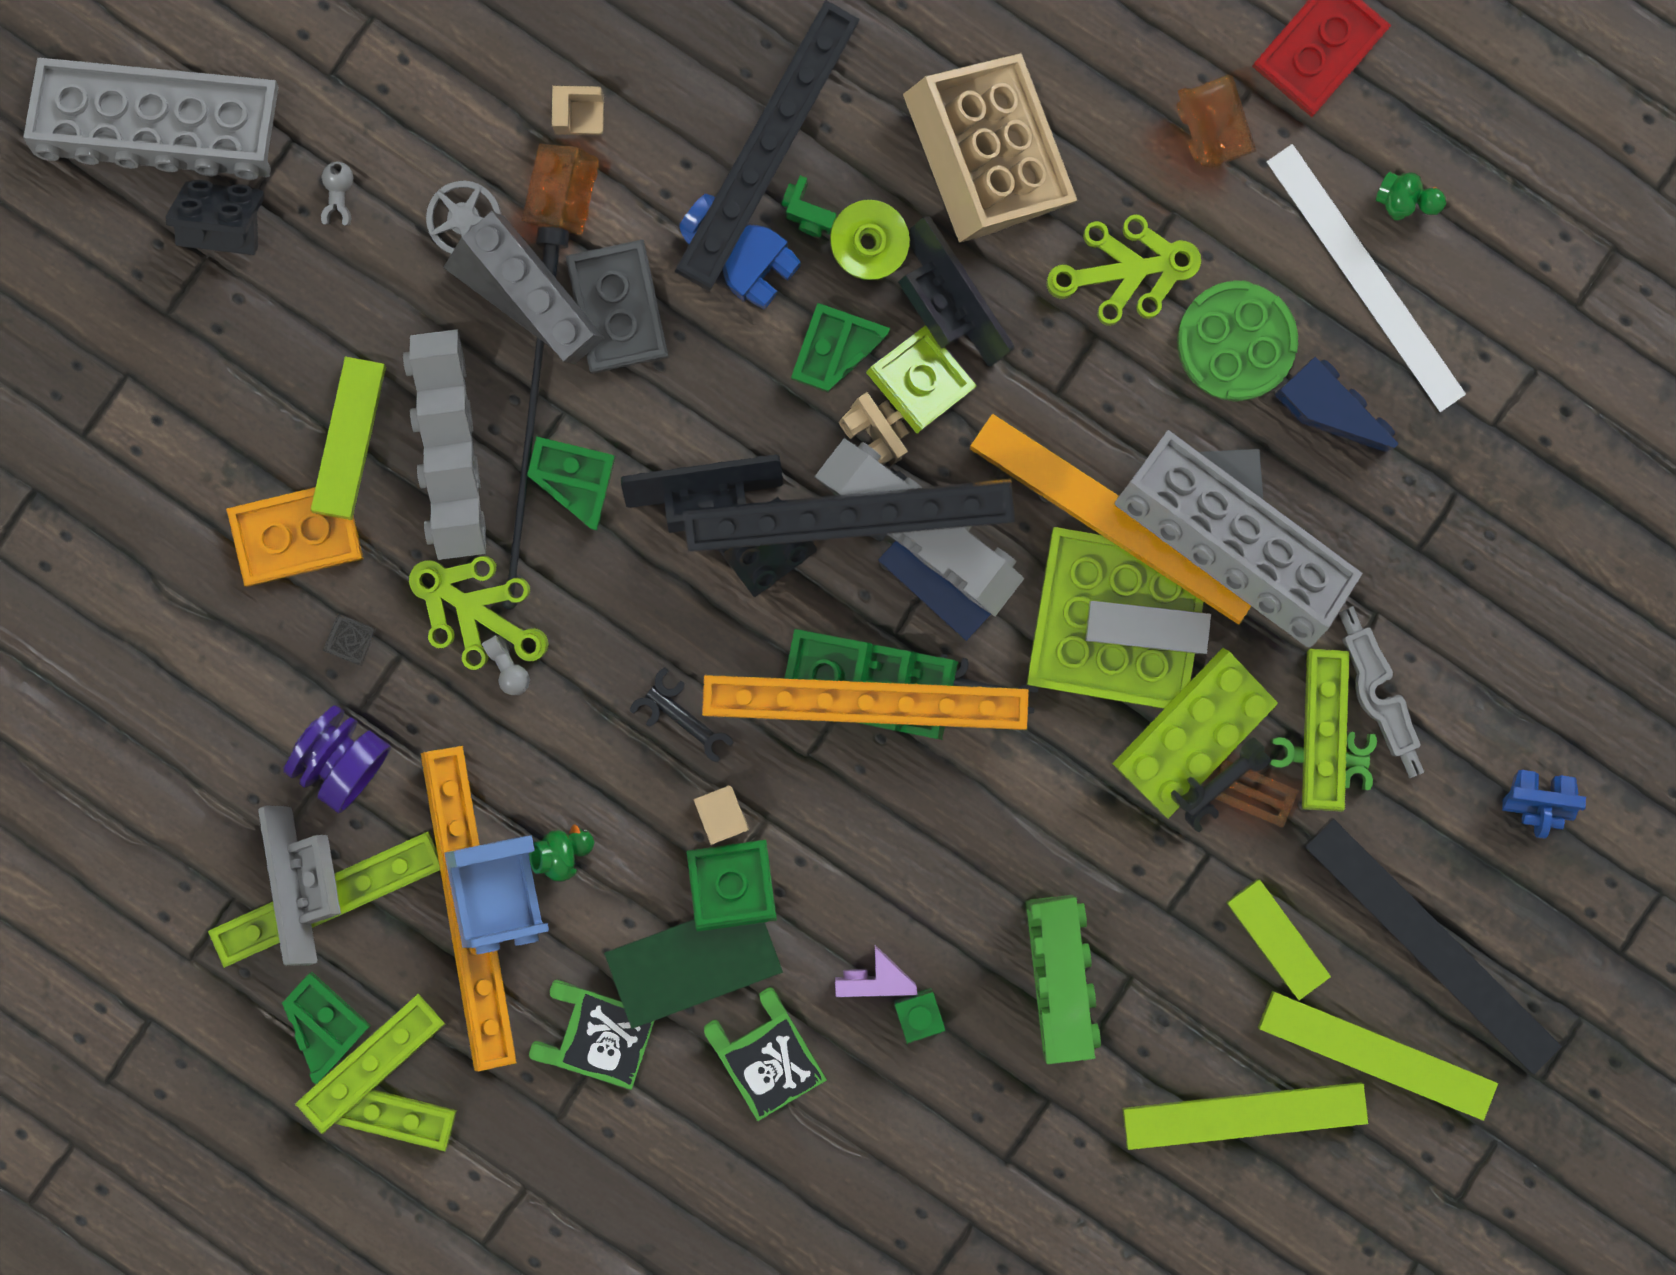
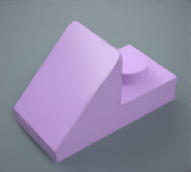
M876 945L875 976H868L865 969L843 970V977H835L836 997L917 995L916 983Z

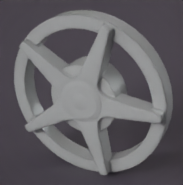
M470 181L452 182L439 189L432 197L426 213L427 228L434 242L441 249L452 254L455 248L446 245L439 238L438 234L452 229L454 232L464 236L483 218L480 217L479 211L475 208L480 192L488 198L494 212L501 214L499 204L491 192L483 186ZM457 188L475 189L467 202L455 204L445 196L446 193ZM441 199L449 209L447 221L435 228L433 221L434 210Z

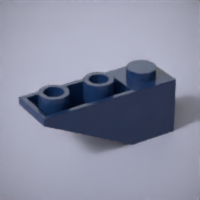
M1316 357L1311 359L1274 394L1302 424L1385 452L1394 449L1399 444L1393 438L1395 431L1380 417L1375 419L1365 409L1368 406L1365 399L1352 388L1348 391L1337 380L1340 377L1338 371L1324 359L1321 362Z

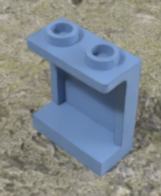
M532 835L444 852L462 948H475L476 954H483L500 950L499 942L514 939L515 946L539 941V933L549 931L548 923H543L541 920L529 860V852L535 851Z

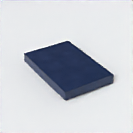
M897 541L878 559L889 572L965 641L991 615L968 599L951 582L924 565Z

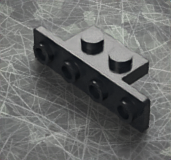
M927 215L921 218L908 231L910 237L909 246L921 262L922 267L908 273L898 283L941 349L968 335L986 364L991 367L1012 352L1015 347L931 217Z
M777 454L621 477V486L627 508L665 503L669 533L686 531L683 513L685 509L746 504V491L781 487L784 485L780 456Z

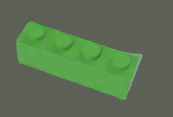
M1074 895L1025 900L1044 1061L1046 1064L1095 1059L1094 1048H1101L1098 1023L1091 1024L1089 1008L1096 1007V997L1093 983L1086 984L1085 968L1091 967V954L1089 944H1082L1080 928L1087 927L1084 903L1077 904V897Z

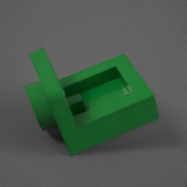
M800 175L796 185L789 183L782 201V206L787 207L786 218L800 224L798 229L806 234L815 237H821L822 233L830 235L837 218V213L802 201L808 186V178Z

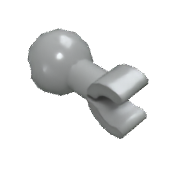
M332 162L324 168L322 173V182L325 188L329 190V205L322 211L321 221L323 224H330V214L335 211L337 205V209L343 217L342 224L349 226L352 218L350 211L345 207V191L352 185L353 173L345 163ZM336 164L342 166L339 174H336L334 170Z
M494 636L483 642L482 646L485 652L496 662L501 672L498 679L500 688L506 694L517 696L523 694L529 686V673L523 667L514 664L509 655L510 649L505 638Z

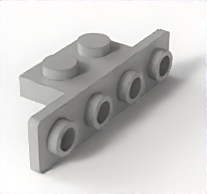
M263 806L258 809L283 963L286 966L312 965L317 963V955L311 924L341 914L328 835H315L297 841L292 808L286 806Z

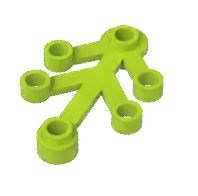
M1131 215L1123 224L1124 236L1131 241H1141L1159 255L1144 259L1109 235L1105 224L1098 221L1091 222L1083 234L1085 243L1090 247L1100 248L1120 263L1075 270L1068 265L1056 266L1047 277V289L1052 296L1066 299L1071 297L1078 287L1124 279L1110 300L1104 301L1097 311L1099 321L1104 325L1111 326L1120 320L1123 307L1144 277L1150 274L1162 273L1152 291L1142 295L1136 306L1137 312L1141 317L1151 319L1161 311L1162 301L1175 282L1188 280L1198 272L1201 265V255L1198 249L1188 241L1168 242L1148 228L1144 217ZM1132 221L1139 222L1142 226V232L1140 234H1132L1128 229V224ZM1093 228L1100 229L1103 233V239L1093 241L1089 237V231ZM1179 253L1185 254L1188 258V265L1184 267L1178 266L1174 261L1175 255ZM1059 274H1067L1070 277L1071 284L1068 287H1061L1057 284L1056 277ZM1146 299L1153 300L1156 304V310L1152 313L1144 311L1142 302ZM1106 306L1114 307L1117 311V317L1112 320L1105 318L1103 308Z
M481 556L475 558L472 563L445 568L437 561H422L412 569L409 576V585L417 597L426 601L432 627L428 633V640L432 646L444 648L454 641V630L446 622L442 600L444 599L456 607L465 650L462 653V662L468 669L477 670L485 666L488 661V655L481 644L476 621L514 644L516 654L525 661H535L545 655L548 650V639L541 630L529 628L523 631L484 606L506 600L515 603L525 600L530 594V586L526 580L514 578L505 585L464 593L451 583L473 577L479 581L492 578L496 573V564L492 558ZM480 561H485L489 564L490 571L486 576H482L477 572V564ZM426 573L432 574L435 578V584L432 588L425 587L422 582V578ZM515 582L520 583L524 589L523 595L518 598L514 597L510 591L511 585ZM439 628L444 629L448 634V639L445 643H440L435 638V632ZM526 638H531L536 642V650L533 653H529L523 648V642ZM471 650H476L481 654L482 659L478 665L472 664L469 660Z

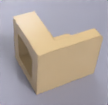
M553 86L552 127L555 134H603L604 94L601 87Z
M731 786L693 799L711 845L750 829Z

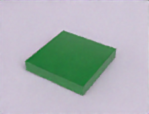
M766 840L687 851L697 932L777 921Z

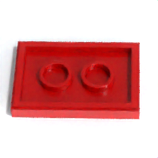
M1308 0L1254 62L1252 67L1310 117H1313L1392 25L1363 0Z

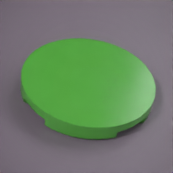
M1228 281L1205 290L1190 304L1179 325L1177 348L1183 369L1197 387L1219 399L1246 401L1270 392L1286 377L1298 350V331L1290 309L1279 296L1248 281Z

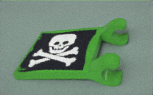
M558 979L554 980L550 988V996L557 1000L573 1003L575 1006L561 1048H556L541 1041H534L529 1051V1057L538 1062L555 1065L632 1090L654 1021L631 1029L622 1001Z
M772 987L766 988L759 994L760 1001L771 1017V1020L730 1043L719 1021L712 1020L704 1026L705 1036L717 1052L757 1121L827 1081Z

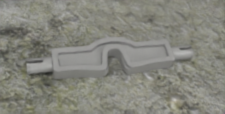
M1354 606L1340 611L1338 614L1348 634L1342 638L1346 650L1349 651L1350 660L1357 674L1355 690L1358 701L1363 710L1372 719L1377 721L1391 755L1401 757L1408 777L1418 776L1417 774L1425 772L1414 750L1420 747V741L1412 725L1405 699L1401 695H1394L1393 697L1381 700L1375 694V689L1378 685L1385 683L1386 680H1390L1393 677V671L1381 652L1370 628L1362 629Z

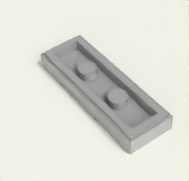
M1089 601L1085 641L1207 654L1211 614Z

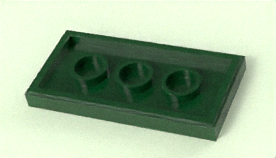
M695 919L604 952L631 1029L783 973L765 922L697 932Z

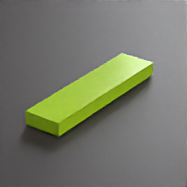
M345 357L312 501V513L348 520L353 519L386 371L385 364Z
M1309 649L1307 651L1302 809L1338 812L1345 810L1349 651Z
M417 994L295 1103L296 1106L321 1134H324L443 1028L446 1023L422 996Z

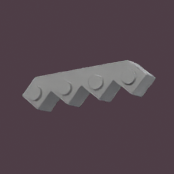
M458 329L410 335L409 352H403V362L406 376H413L417 390L416 408L410 409V418L413 432H420L424 446V462L417 465V475L420 488H427L431 502V520L424 521L426 542L428 545L434 544L438 560L486 554V526L484 512L480 508L479 488L481 486L477 456L473 449L472 433H474L471 406L470 400L467 398L464 377H467L465 359Z
M845 438L814 476L834 495L922 488L909 477L905 481L901 480L878 462L881 455L866 443L862 442L857 447ZM971 526L887 534L906 547L924 565L951 582L968 599L994 617L1024 580L1013 568L1016 560L998 547L995 551H992L968 532Z

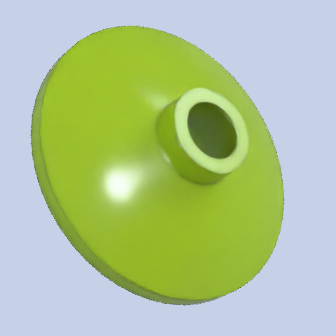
M862 200L847 206L837 216L831 230L830 244L834 258L847 273L864 280H877L889 276L902 265L908 254L910 237L908 227L897 210L881 201ZM863 236L872 237L874 240V247L872 249H866L862 246L861 238Z

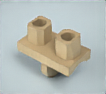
M866 392L856 399L851 409L839 421V425L850 439L866 429L874 441L868 446L881 455L878 462L882 465L889 463L892 466L900 461L901 457L908 452L900 439L908 435L909 431L902 422L904 418L899 411L895 412L888 400L877 407L871 396Z

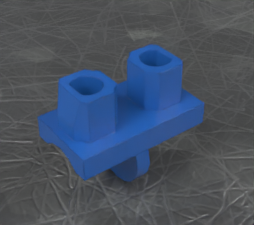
M1519 770L1513 777L1510 792L1503 799L1502 811L1523 813L1522 824L1533 825L1537 838H1547L1551 828L1562 830L1565 820L1574 821L1578 811L1586 808V797L1578 796L1577 780L1575 777L1555 776L1551 780L1549 792L1538 790V773Z

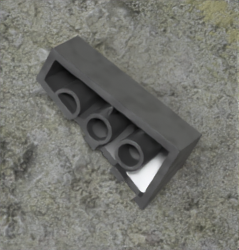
M491 211L462 236L443 267L553 348L564 362L576 364L605 339L507 218L501 214Z

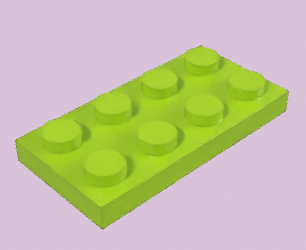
M1222 648L1112 764L1163 816L1169 819L1179 808L1171 798V792L1175 790L1180 796L1185 795L1190 789V784L1187 781L1189 777L1195 778L1202 784L1272 711L1278 702L1230 651Z

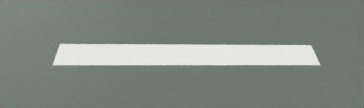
M1291 144L1266 161L1440 412L1466 395L1294 145Z

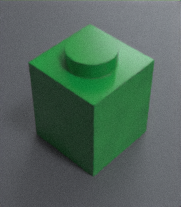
M932 988L919 991L917 995H907L893 1000L907 1043L945 1031Z

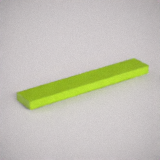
M431 832L423 833L335 873L341 914L312 923V928L440 871L436 843ZM273 902L208 931L224 968L280 943Z
M1274 991L1270 995L1258 1025V1029L1483 1121L1498 1086V1083Z
M1362 1082L1122 1108L1128 1150L1368 1124L1365 1090Z

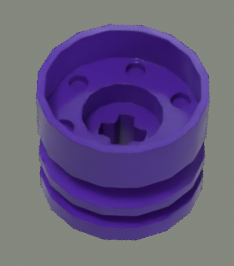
M333 705L320 718L314 720L297 740L283 772L290 778H295L306 768L300 779V785L304 788H308L320 777L323 778L324 782L320 787L317 798L337 813H342L353 803L378 772L387 758L391 746L372 731H366L353 741L351 737L358 721L350 717L339 726L345 711L337 705Z

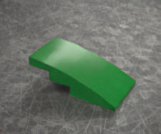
M794 629L784 679L953 686L958 661ZM859 723L943 740L945 726Z

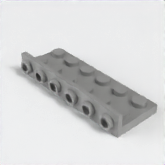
M37 58L23 139L34 155L48 161H56L61 157L76 159L81 163L95 165L99 161L113 162L124 168H137L139 165L155 166L157 169L165 172H176L178 169L195 170L197 173L206 176L229 173L247 180L257 179L258 176L269 177L271 168L267 159L279 87L276 80Z
M1167 430L1115 501V505L1308 648L1312 647L1329 629L1363 574L1169 430Z

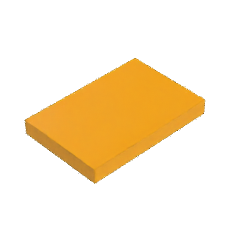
M316 487L227 508L244 586L250 587L364 559L354 516L352 520L312 513L311 506Z

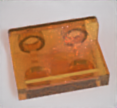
M1225 75L1193 89L1185 87L1178 90L1180 101L1177 102V110L1182 122L1189 126L1192 139L1189 140V148L1194 160L1200 162L1201 166L1215 168L1256 152L1232 75Z
M539 144L521 221L535 226L561 228L570 231V233L582 235L585 221L589 214V204L594 182L598 174L599 159L577 147Z

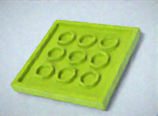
M1053 527L1026 685L1165 709L1191 681L1195 653L1085 641L1089 601L1202 613L1204 602L1102 535Z

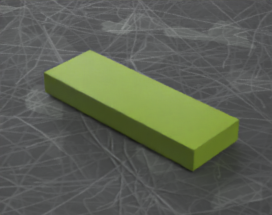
M1256 879L1226 901V904L1297 1000H1301L1331 978L1330 974L1260 879Z
M373 1089L335 1124L446 1151L457 1110Z

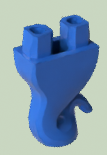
M709 194L701 196L682 219L679 228L688 245L715 199L714 196ZM746 225L722 270L729 289L743 302L748 299L751 303L765 310L776 297L778 291L763 280L771 269H774L788 281L800 268L801 262L788 249V242L776 232L764 226Z

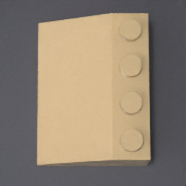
M1022 53L926 76L903 94L959 243L995 233L1078 201Z

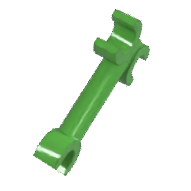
M1347 732L1346 749L1348 752H1346L1345 788L1350 787L1351 776L1358 773L1363 778L1362 790H1370L1373 785V778L1368 769L1370 753L1377 746L1376 735L1367 734L1366 745L1359 749L1354 744L1355 732ZM1276 737L1271 739L1270 744L1282 745L1284 747L1285 756L1281 760L1271 759L1269 765L1282 768L1288 766L1291 762L1303 763L1304 747L1294 746L1286 738Z

